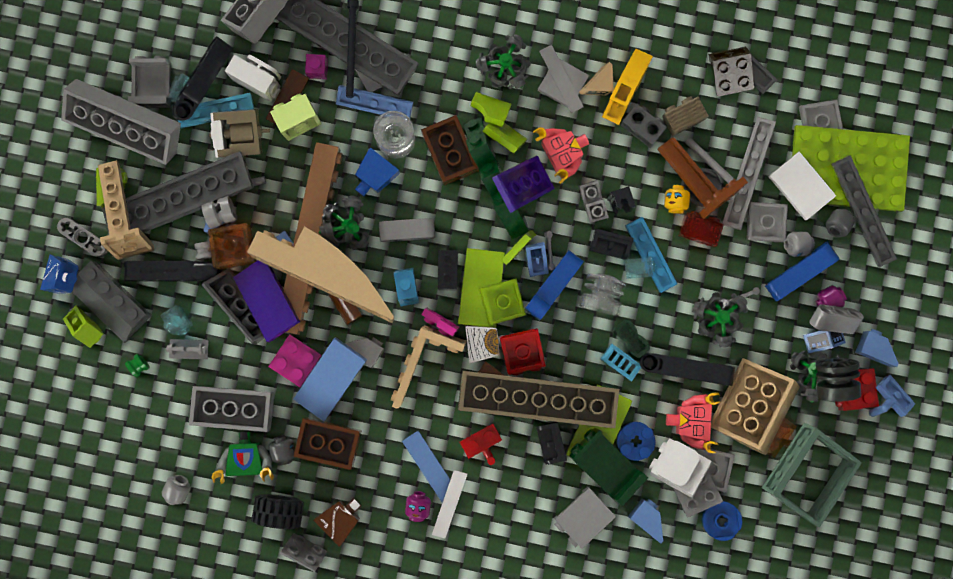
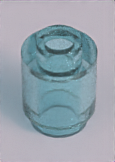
M180 74V76L175 75L169 89L170 94L168 98L174 101L178 99L181 90L189 79L188 76Z

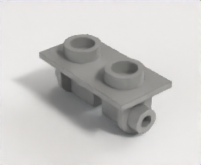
M170 339V345H167L166 351L169 352V358L208 359L209 340Z

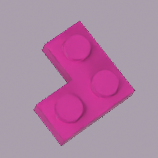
M428 307L421 314L425 317L424 321L431 325L436 323V326L440 328L438 331L447 337L449 335L454 336L459 329V326Z

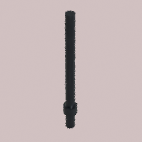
M347 0V9H349L347 98L354 97L356 12L359 9V0Z

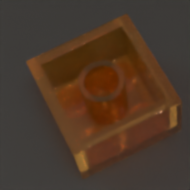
M243 223L208 229L213 268L221 270L251 265L256 262V259L247 253L253 241L250 225Z

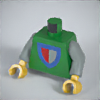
M250 431L239 432V443L230 444L219 459L216 471L212 474L213 483H215L216 478L221 477L220 483L223 484L225 482L223 474L225 476L260 475L264 482L265 476L269 475L270 479L273 480L271 456L260 442H250Z

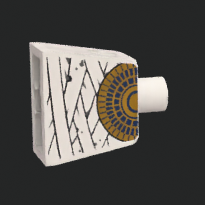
M466 326L469 363L500 355L499 348L502 347L500 342L501 336L497 335V328Z

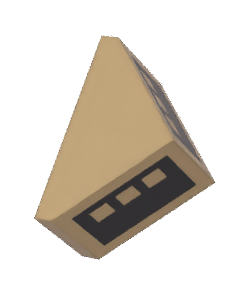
M609 62L601 67L579 93L581 95L606 96L613 92L612 64Z

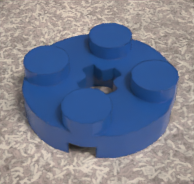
M630 422L624 425L616 437L619 451L630 460L639 461L648 458L655 448L656 440L653 430L641 422ZM635 436H638V439L641 440L637 447H634V443L631 442V439H634Z
M723 501L704 510L702 525L709 536L719 541H727L734 538L738 531H740L742 516L734 505ZM721 515H723V518H727V522H724V526H721L720 523H717V519H719Z

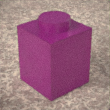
M306 54L305 73L309 79H327L328 59L326 55Z

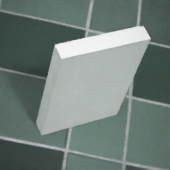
M800 152L796 153L768 176L805 221L836 196Z

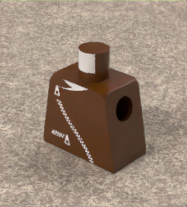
M353 498L347 505L342 500H339L318 515L313 521L340 547L360 518L355 512L362 505L356 498Z

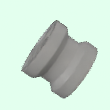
M214 242L194 244L197 250L196 260L215 258V253L213 252Z

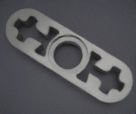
M63 218L58 222V231L90 254L97 257H103L107 254L108 251L102 245L100 246L102 251L96 252L97 249L90 244L93 242L100 245V238L74 220ZM64 224H69V226L76 231L73 233L69 230H65L66 228L64 227ZM82 232L88 235V239L84 243L78 240V236Z

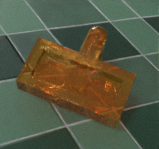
M784 418L767 453L775 458L783 446L788 448L791 444V441L788 439L797 426Z

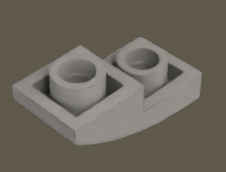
M595 180L578 185L589 222L592 223L609 218L598 181Z

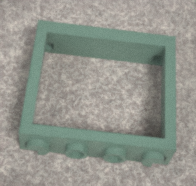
M804 422L762 486V489L808 522L820 528L862 462L816 427ZM817 439L840 456L842 461L807 513L781 493Z

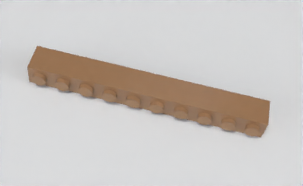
M316 142L293 246H295L304 226L320 235L318 232L319 226L323 225V209L329 204V201H333L334 190H332L333 183L337 182L339 172L336 169L337 165L341 164L343 153H340L341 150L337 146ZM288 274L286 275L283 290L300 322L286 332L300 335V332H303L305 329L306 320H303L304 314L308 313L310 302L307 300L309 294H312L314 286Z

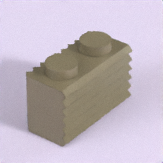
M690 96L681 101L682 105L678 107L672 105L665 109L666 113L663 114L662 118L672 137L709 117L699 97L693 99Z

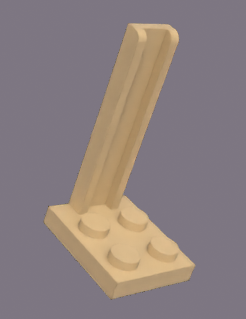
M118 161L98 165L109 229L108 236L100 237L101 245L117 260L155 251L153 243L139 228H130Z
M426 325L422 326L418 334L419 336H415L412 341L411 347L414 348L412 354H408L404 365L407 368L405 373L401 372L397 382L400 383L398 391L394 390L391 401H393L392 407L399 408L402 405L426 339H430L429 343L436 346L441 344L448 346L447 350L458 353V351L463 352L467 341L451 335L447 337L437 329Z

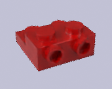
M537 328L500 337L508 375L516 376L528 370L538 371L546 366Z
M874 368L858 370L860 376L854 380L861 383V397L850 401H835L836 407L840 411L879 406L878 393L875 388L877 385Z

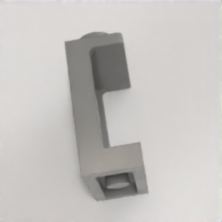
M135 56V59H129V63L132 66L131 96H128V101L144 108H171V62L164 56H154V58Z
M588 486L563 512L554 517L556 521L554 525L562 533L566 531L570 536L568 540L575 548L579 545L581 549L616 517Z

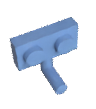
M888 375L875 387L886 401L881 406L869 410V415L875 417L887 412L892 407L900 417L907 415L915 403L895 379Z

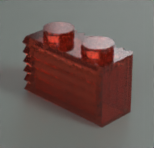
M696 211L687 212L684 215L678 236L715 248L718 246L724 224L714 217L703 219L699 212Z

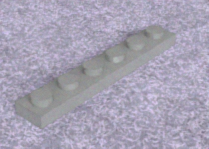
M757 117L737 177V181L744 177L748 183L744 186L745 190L743 193L739 194L737 192L730 199L722 223L723 226L737 230L742 229L776 121Z

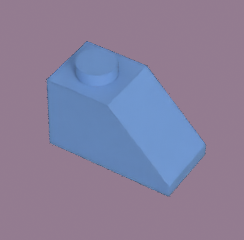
M874 329L863 331L855 353L889 367H898L899 363L888 338L883 337L882 332Z
M641 499L628 517L659 543H662L660 512L656 510L658 506L650 499L647 502Z

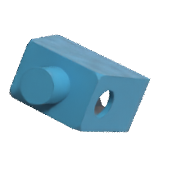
M414 268L394 271L400 306L419 304Z

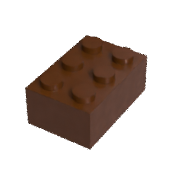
M457 115L421 129L422 136L444 186L479 171L469 153L467 139Z
M302 418L293 457L351 470L354 467L362 430L315 419Z

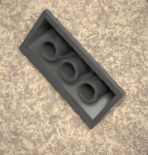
M229 268L205 281L202 286L251 344L257 345L263 340L264 336L233 278L236 275Z

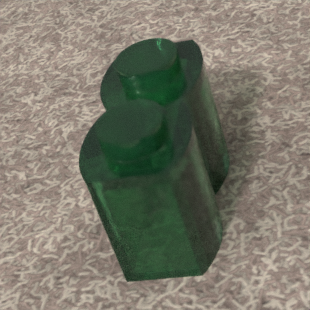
M624 319L612 328L615 337L625 344V348L631 356L640 358L650 350L649 343L643 336L638 334L635 325L631 321Z

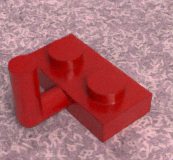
M492 423L459 442L468 459L483 452L488 464L493 465L495 458L489 448L502 441Z

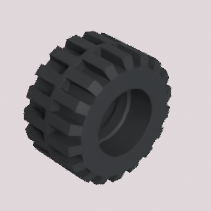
M262 494L255 496L251 521L257 525L269 528L301 527L304 502L297 498L282 495Z

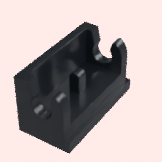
M629 186L612 191L607 196V201H610L615 214H618L616 205L619 209L623 207L625 213L631 212L636 207Z
M595 229L589 251L627 260L633 238Z
M558 422L537 426L536 429L545 465L567 461Z

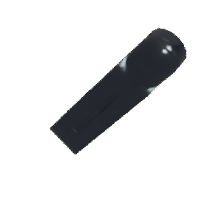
M218 36L210 43L173 105L172 115L176 120L185 121L194 114L232 52L233 47Z
M124 261V281L196 282L207 281L220 273L218 265L213 262Z
M654 353L644 354L639 361L641 369L645 372L733 386L734 366Z

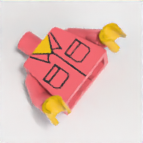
M539 127L533 131V133L539 134V137L535 140L540 141L543 139L541 145L556 172L554 177L559 175L562 178L559 181L561 184L567 178L574 175L582 163L581 158L583 157L581 148L589 145L588 138L585 134L575 138L572 131L567 132L565 129H544Z
M716 392L709 395H694L683 401L682 406L677 407V414H666V425L676 426V434H680L682 441L693 448L706 450L709 453H716L710 448L712 444L718 445L717 442L710 441L712 405L720 403V401L715 402L713 400L714 395H719Z

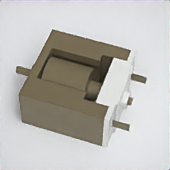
M258 109L210 113L211 133H209V137L213 139L216 158L227 157L239 151L242 152L243 156L263 153L262 133H269L270 129H262L259 122ZM224 120L227 121V124H230V129H225ZM231 138L232 144H229V147H227L226 139Z

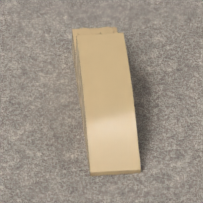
M304 226L295 246H293V243L285 239L277 240L275 235L264 230L263 233L257 231L247 251L252 258L393 323V314L368 277L344 253L322 236Z

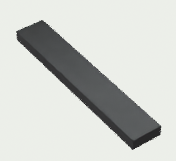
M851 155L831 163L877 267L896 260L897 257Z

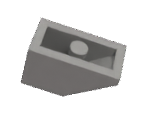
M374 337L372 340L365 338L345 343L366 358L365 365L370 368L374 367L384 351V348L381 347L383 343Z

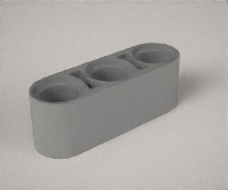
M423 218L379 222L380 242L434 239V219Z
M819 305L809 323L821 331L854 334L864 316L852 308Z

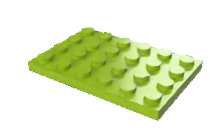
M802 125L794 127L792 157L800 152L835 193L836 196L826 205L850 207L831 163L851 155L874 208L877 210L904 211L910 143L909 135Z

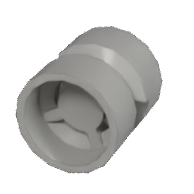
M229 196L218 199L217 203L211 201L202 204V212L209 228L220 226L223 221L229 223L237 220L236 210Z

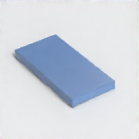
M335 337L293 400L322 421H325L367 359Z

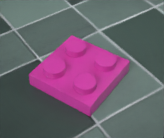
M289 334L268 367L301 388L322 355Z

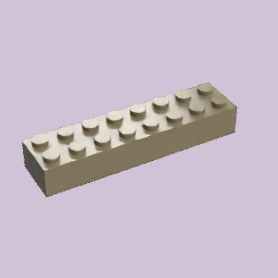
M462 370L458 410L615 428L620 389Z

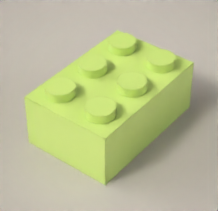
M297 94L291 98L290 102L286 104L279 103L273 107L274 110L270 111L281 134L288 141L322 124L306 94Z

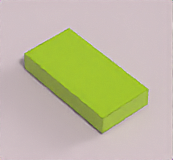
M532 230L527 232L502 258V261L506 265L510 263L536 234Z

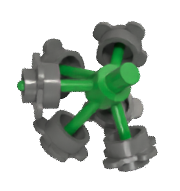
M517 34L513 36L507 35L505 37L507 48L491 44L489 46V55L479 54V59H476V68L484 76L486 71L491 70V65L499 64L501 66L500 70L498 69L488 74L492 87H507L510 82L509 89L514 86L518 89L526 84L524 80L529 76H524V72L530 67L531 62L525 60L522 54H518L512 59V52H519L521 48L525 49L526 44L523 43V39ZM507 68L512 74V77L509 79V81L507 80V74L504 71V69Z
M348 196V198L342 199L345 202L344 208L347 210V214L342 217L340 216L341 211L338 208V203L327 204L323 209V225L319 226L318 233L335 247L345 242V233L352 234L350 236L352 243L350 248L352 250L366 248L369 244L367 241L369 234L359 231V223L364 220V215L356 212L360 210V206H363L359 197ZM337 219L342 222L339 227H332L331 222Z
M715 292L705 302L703 297L700 302L696 301L692 312L695 313L694 319H697L698 316L700 317L697 320L699 323L698 333L700 335H708L712 338L715 335L716 324L719 323L721 324L722 332L716 334V340H713V344H719V347L723 348L729 347L732 342H736V338H732L733 332L740 331L744 327L740 323L737 313L748 312L747 300L743 296H737V294L733 293L731 295L732 300L729 302L731 308L726 311L724 308L728 303L727 299L720 297V294ZM706 313L713 315L715 320L711 318L704 319Z
M806 351L801 353L794 352L790 368L792 370L796 368L804 370L807 367L809 375H798V381L796 382L800 386L799 390L804 392L801 395L807 396L806 400H809L811 403L814 401L818 402L819 398L817 397L816 389L818 379L816 373L818 371L815 364L821 360L828 359L827 355L821 353L816 360H812L811 364H809V357Z

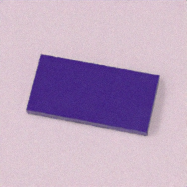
M538 156L492 177L510 213L555 189Z
M257 260L233 277L266 342L270 343L300 322L271 266Z

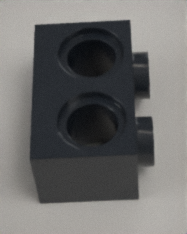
M438 250V290L457 291L458 250Z

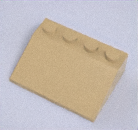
M743 358L734 374L733 386H728L711 420V428L766 455L800 386L794 379Z

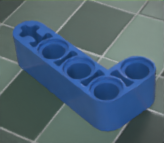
M827 241L816 248L813 253L771 280L765 287L777 302L833 265L840 258Z
M568 250L524 310L540 321L584 261Z

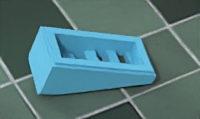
M613 344L609 345L600 358L601 361L631 382L641 369L637 361ZM615 351L617 354L614 356L612 361L608 360L611 354ZM621 355L623 358H622V360L619 362V364L616 366L614 363L617 361V359H618L619 356ZM628 360L629 363L624 370L620 369L624 362ZM633 364V365H635V368L632 370V372H631L630 375H629V374H627L626 372L629 370V368H630L631 365Z

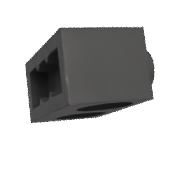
M636 104L620 126L651 148L666 129L665 123L659 117H653L649 114L650 111L645 106ZM632 116H640L642 122H634ZM648 127H654L657 133L654 135L650 134Z

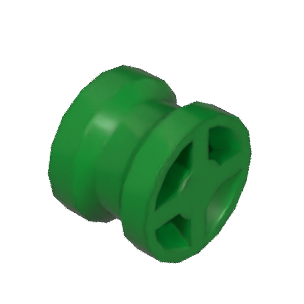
M139 353L135 354L131 361L125 362L129 372L136 378L140 376L143 370L150 368L147 361Z

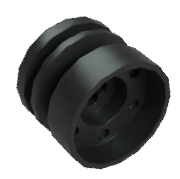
M832 358L821 360L815 364L818 371L816 377L823 380L817 383V397L819 399L841 402L861 397V383L854 380L860 376V372L857 370L860 365L857 360Z

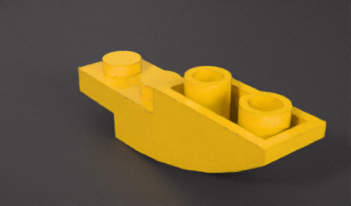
M635 49L614 88L602 118L620 125L653 58L652 55Z

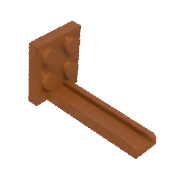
M674 137L657 149L705 207L699 213L703 219L731 199L748 183L744 177L738 181L734 178L722 190H717Z

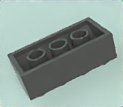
M90 261L77 274V281L72 292L124 343L152 316L99 263Z

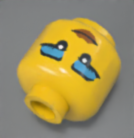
M673 185L672 189H668L665 192L664 207L669 209L668 212L683 214L689 208L690 192L685 190L684 186Z

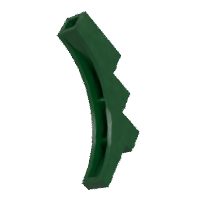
M481 117L472 119L464 124L469 153L479 169L481 180L491 196L495 211L511 239H514L529 232L526 219L520 208L511 213L508 210L492 177L502 173L489 137L483 132L485 128L484 122Z

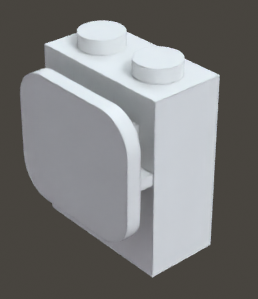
M234 55L225 70L232 81L272 103L273 99H276L281 91V86L277 81L281 79L278 71L252 55L247 56L249 62Z
M669 438L667 443H662L658 451L661 453L659 458H654L649 467L651 469V476L693 498L711 465V460L701 456L690 447Z

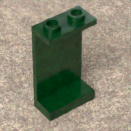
M597 428L590 429L585 433L583 441L572 447V453L569 457L617 504L623 506L648 477L602 435L603 432Z

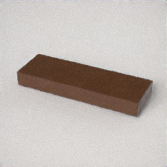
M292 69L270 111L274 110L273 107L279 103L286 104L291 101L293 96L302 94L309 81V77ZM269 111L266 120L276 125Z

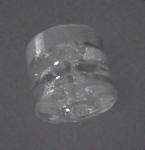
M389 111L379 116L374 124L373 132L381 153L394 159L403 158L408 155L414 148L416 141L413 123L409 117L398 111ZM393 135L396 136V137L398 136L399 139H398V140H396L395 138L392 139V136H393Z
M587 274L586 279L594 282V284H584V287L592 290V292L582 294L579 306L592 311L619 316L622 303L615 300L614 296H624V292L616 290V288L625 289L626 283L605 274Z

